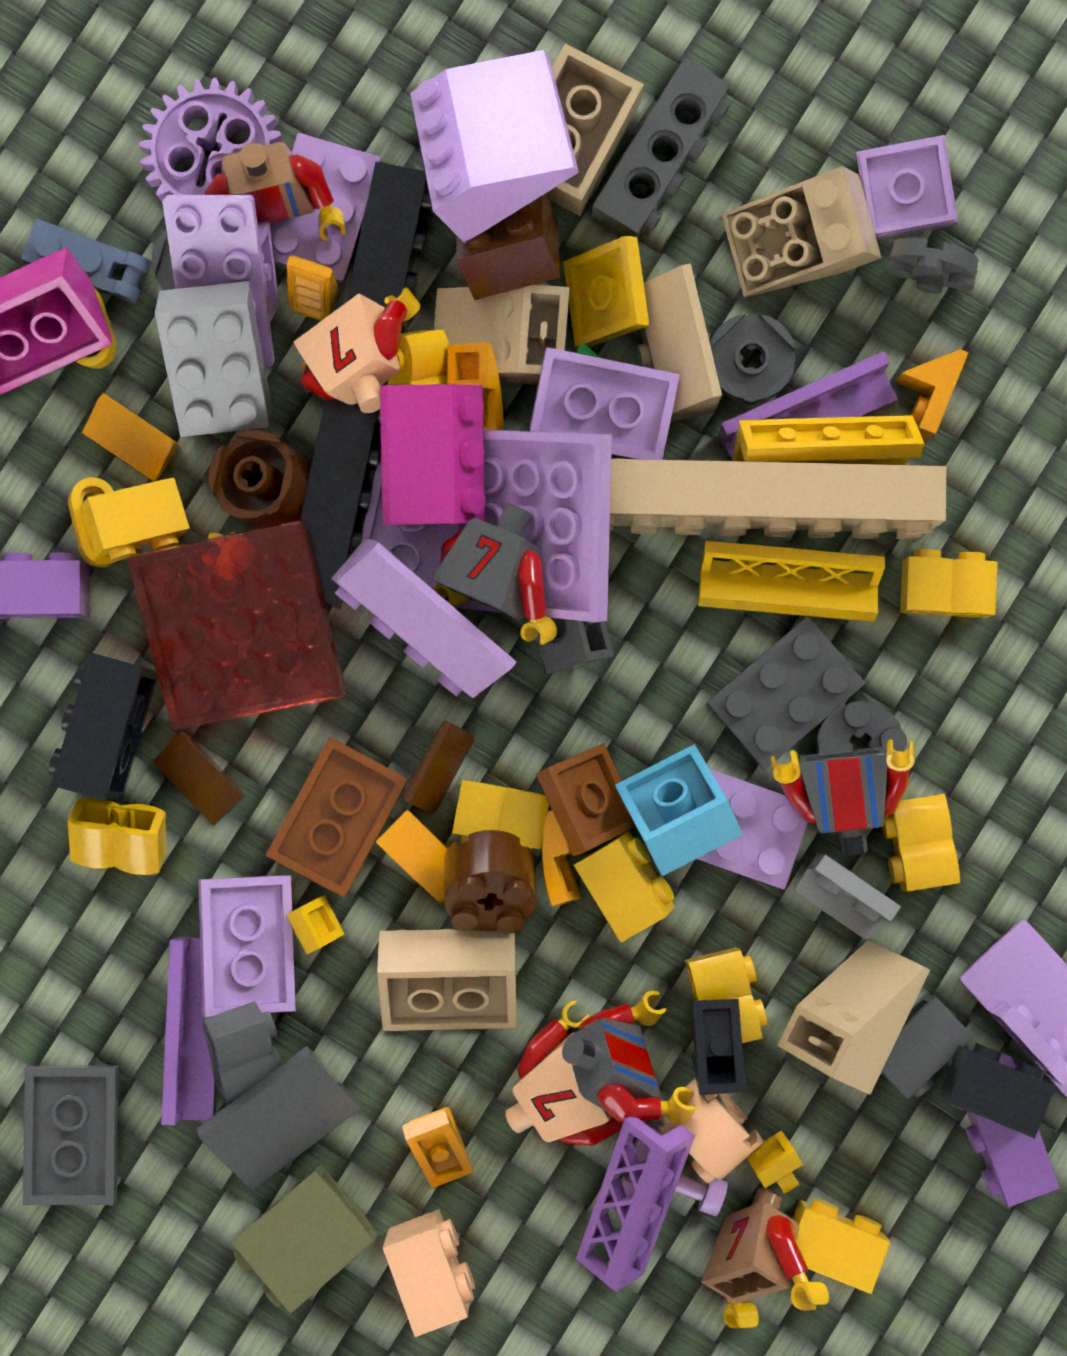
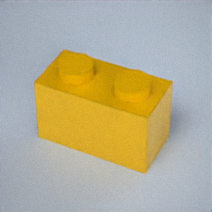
M174 477L87 497L80 506L95 559L109 555L110 561L123 560L136 555V548L152 545L153 551L171 548L178 545V538L190 529Z
M629 830L574 864V867L620 943L664 919L675 908L672 902L674 894L671 887L663 877H657L649 864L650 854L646 846L639 838L634 839Z
M814 1198L812 1204L799 1199L792 1219L796 1221L799 1227L797 1245L808 1269L872 1294L891 1243L885 1234L880 1231L882 1225L861 1215H856L854 1221L838 1215L839 1208L818 1198Z

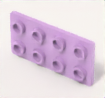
M251 195L165 196L162 204L175 289L250 281L265 367H271L275 359L270 322L279 306L269 221H257L255 201Z
M1020 920L959 976V981L1041 1070L1045 1071L1044 1074L1067 1098V964L1026 920Z

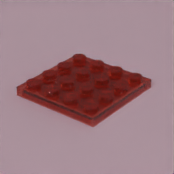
M304 519L139 553L127 558L173 731L342 698L346 695L347 691Z

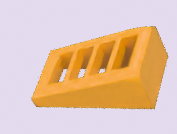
M294 255L289 256L286 265L288 302L291 310L322 321L335 311L341 294L333 270L330 267Z

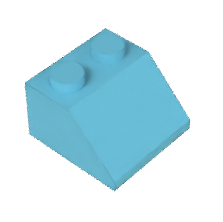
M695 744L615 785L662 876L743 835L728 799Z

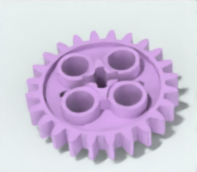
M213 78L210 88L204 90L199 79H195L194 92L188 93L182 85H178L179 99L174 101L171 97L164 94L162 98L167 109L164 112L155 108L150 110L157 123L156 125L143 124L142 126L146 135L152 138V140L139 142L141 150L150 155L141 159L140 163L144 170L152 171L146 177V180L150 187L160 186L156 191V195L161 202L167 195H204L214 177L222 173V158L224 156L240 152L249 143H259L265 146L283 142V138L279 131H271L278 124L274 115L264 116L268 110L265 101L261 100L253 104L254 95L251 89L248 88L238 96V88L234 81H231L225 91H223L217 78ZM223 115L227 116V118L223 121L220 130H218V122L220 117ZM197 117L208 119L206 127L202 130L192 131L188 129L193 119ZM245 130L250 132V137L243 144L230 143V138L236 131ZM216 142L220 149L219 152L212 151L215 147ZM205 150L212 151L209 159H207L204 153ZM186 157L194 159V164L188 171L177 172L174 170L176 163L180 159ZM206 171L205 184L202 187H198L197 183L201 181Z

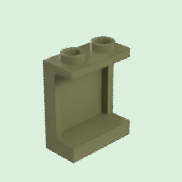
M319 1163L305 1175L301 1182L246 1229L241 1230L231 1244L235 1247L233 1254L241 1267L249 1273L254 1270L265 1283L262 1288L267 1298L278 1308L283 1305L291 1314L372 1244L378 1231L322 1164Z

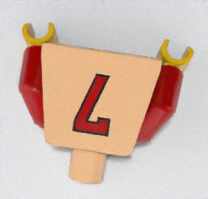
M407 287L404 288L398 298L392 295L386 297L384 300L385 308L367 297L357 294L294 341L295 347L304 359V362L301 364V367L304 369L301 378L302 385L326 400L338 399L349 405L358 403L363 413L378 411L380 409V385H383L397 375L400 368L397 353L399 352L402 323L411 319L420 309V303Z
M570 1001L561 1009V1018L558 1021L552 1020L528 1042L517 1068L520 1080L512 1088L513 1094L519 1103L506 1110V1119L509 1126L516 1133H521L534 1125L545 1142L560 1139L565 1144L595 1146L621 1131L623 1123L615 1120L607 1111L583 1098L578 1089L572 1064L567 1063L562 1057V1048L568 1037L575 1034L574 1032L568 1036L567 1031L570 1028H579L580 1024L589 1017L587 1013L580 1022H571L567 1017V1011L577 1001Z

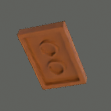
M329 737L265 856L345 898L409 779L338 740Z

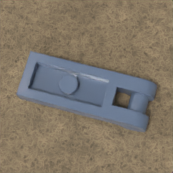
M36 218L21 256V260L25 264H31L67 247L92 281L93 287L97 291L130 303H137L141 292L138 289V285L142 275H148L152 264L149 259ZM117 266L125 268L121 281L112 279Z

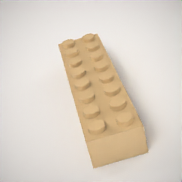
M611 459L609 533L613 532V526H631V533L655 534L658 527H675V534L699 535L702 533L703 528H719V535L743 536L746 535V530L764 529L763 535L767 537L790 536V531L808 530V537L831 538L835 537V532L852 531V538L875 539L879 538V533L896 532L897 539L919 540L923 539V534L932 533L934 528L946 521V466Z

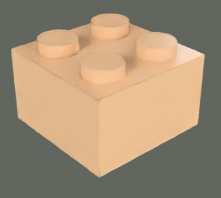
M439 1209L390 1227L383 1245L385 1257L414 1337L468 1318L469 1302L474 1300L472 1289H475V1284L467 1262L459 1264L457 1259L458 1252L456 1246L459 1245V1240L451 1219L443 1221Z

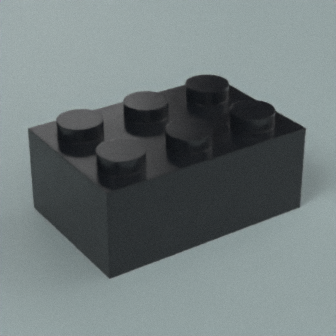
M89 652L87 661L82 660L75 674L74 685L79 687L74 705L69 704L62 719L61 729L66 731L62 748H56L50 760L49 774L53 775L51 786L101 800H123L159 672Z

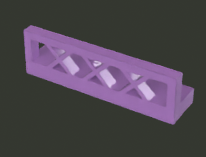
M885 351L721 423L718 438L729 461H732L739 420L866 417L895 404L898 399L885 374L890 364Z
M177 937L170 940L161 1125L175 1126L180 1120L208 1121L216 1114L217 1087L211 1069L210 1053L203 1029V1019L209 1017H204L202 1013L200 937Z
M628 1117L624 1120L576 1260L615 1292L623 1289L645 1273L695 1135L682 1125L661 1136L639 1118ZM634 1136L650 1148L646 1160H638L632 1143ZM629 1172L635 1189V1193L632 1196H626L620 1180L621 1173ZM612 1207L617 1208L622 1223V1229L618 1231L613 1230L608 1215V1210ZM597 1242H604L610 1258L609 1265L593 1253Z

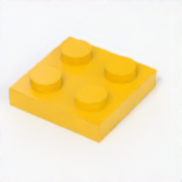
M623 236L563 261L566 286L570 287L569 308L575 347L579 348L584 343L590 348L649 326L637 237Z

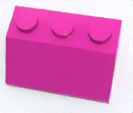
M67 247L0 278V395L112 345L113 339L92 281Z
M380 385L383 525L468 523L473 518L485 522L484 406L482 385Z

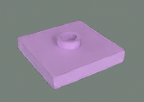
M945 135L856 152L859 177L877 240L958 224Z

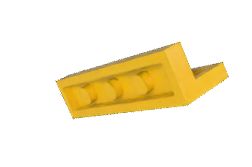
M913 415L739 420L732 461L906 465L907 458H921L924 441Z
M705 541L699 570L698 606L875 622L878 615V585L885 569V557ZM713 557H714V558L733 559V560H732V561H718V560H713ZM765 562L777 563L776 565H762ZM810 566L822 567L820 569H806ZM854 570H858V571H869L870 573H869V574H862V573H851V572L854 571Z

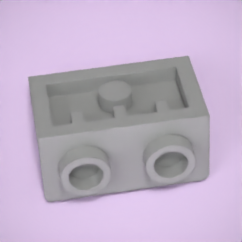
M816 854L794 887V891L865 940L871 938L883 919L892 921L901 908L893 900L825 854Z

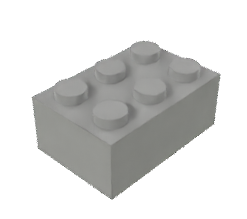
M250 281L159 291L155 318L180 437L269 427L271 398Z

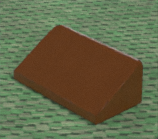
M447 720L442 722L403 795L404 801L429 813H435L474 742L473 735Z
M181 730L153 761L213 826L220 822L247 796L186 731Z

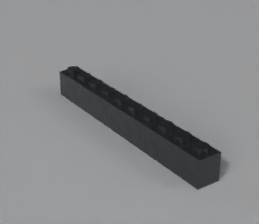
M375 162L346 302L357 294H361L385 308V298L391 295L398 298L406 287L415 296L418 273L412 272L415 256H423L427 238V231L421 230L424 214L431 215L433 210L425 171ZM409 320L403 321L401 334L407 333ZM325 399L284 593L291 600L336 609L342 608L343 600L335 594L340 586L331 578L362 542L364 531L358 530L361 513H368L373 488L367 487L370 470H377V465L381 460V444H376L379 427H381L380 409L372 413H363L358 403L349 405L338 399Z

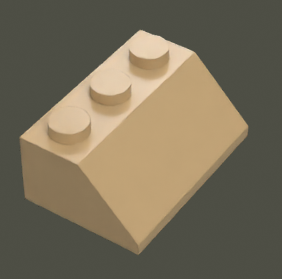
M690 263L681 265L644 283L649 326L640 329L643 344L637 345L638 356L642 367L680 374L670 422L714 413L722 396Z
M458 929L379 931L377 976L383 1031L517 1028L515 933L505 934L499 930L481 931L475 929L467 931Z

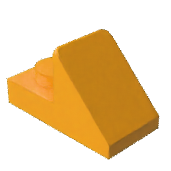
M959 349L909 369L895 380L896 383L927 395L926 398L923 396L918 397L911 412L923 441L928 442L936 434L969 352Z
M449 1107L423 1115L402 1126L406 1142L432 1189L474 1172Z

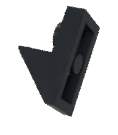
M739 999L692 1001L695 1049L692 1052V1061L699 1095L746 1093Z

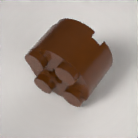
M262 430L242 431L236 434L237 438L226 446L223 444L212 458L208 475L209 487L220 507L226 513L260 529H277L286 525L296 524L301 517L311 470L310 462L298 450L271 433Z
M483 830L469 834V841L457 846V841L449 846L444 856L445 908L451 917L453 927L462 931L471 929L481 931L499 930L505 934H513L523 928V921L532 914L536 906V885L533 851L530 847L527 850L520 845L519 837L504 831Z

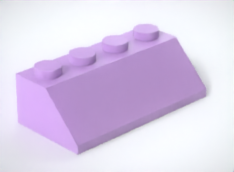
M365 538L331 578L340 586L335 592L339 598L354 610L360 605L364 606L374 615L369 621L373 627L389 640L394 634L398 635L408 644L403 652L422 668L428 662L441 672V675L436 680L456 697L463 691L471 698H474L511 670L517 663L379 542Z

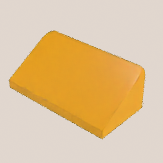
M104 393L98 398L82 432L85 436L154 482L158 480L180 448L173 439Z

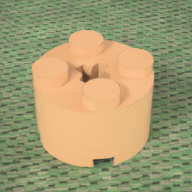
M694 1078L686 1086L694 1092L693 1097L686 1106L693 1105L697 1106L690 1120L682 1124V1126L695 1135L689 1154L694 1158L691 1165L697 1174L709 1184L715 1178L722 1180L759 1147L763 1141L756 1129L748 1134L742 1126L748 1118L728 1094L699 1095L696 1078ZM662 1115L661 1121L664 1125L659 1129L662 1135L680 1125L674 1124L666 1115Z

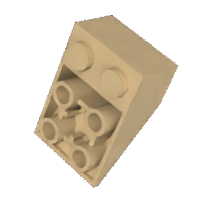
M843 166L721 214L743 296L746 298L840 274L882 258L859 174Z
M534 284L474 300L469 287L438 288L434 330L444 329L449 345L491 343L500 382L538 385L545 347L565 351L570 287Z
M867 940L796 1006L778 1043V1047L831 1078L870 1095L930 969Z

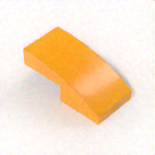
M491 343L448 345L447 384L482 385L484 406L483 430H504L501 386Z
M406 810L376 843L441 904L445 900L444 856L448 847L431 833L409 810Z
M551 810L547 812L544 824L542 859L547 892L553 907L570 903L582 897L568 856L572 854Z

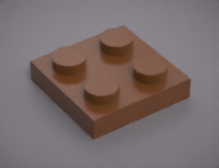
M604 743L536 773L573 857L636 827L615 787L616 784L621 782V779Z

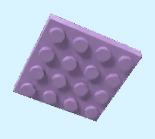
M483 430L485 522L497 526L507 502L532 514L522 537L542 549L541 559L547 610L545 616L589 622L607 621L612 434ZM467 523L451 524V537L463 529ZM470 598L464 604L454 607L500 612Z

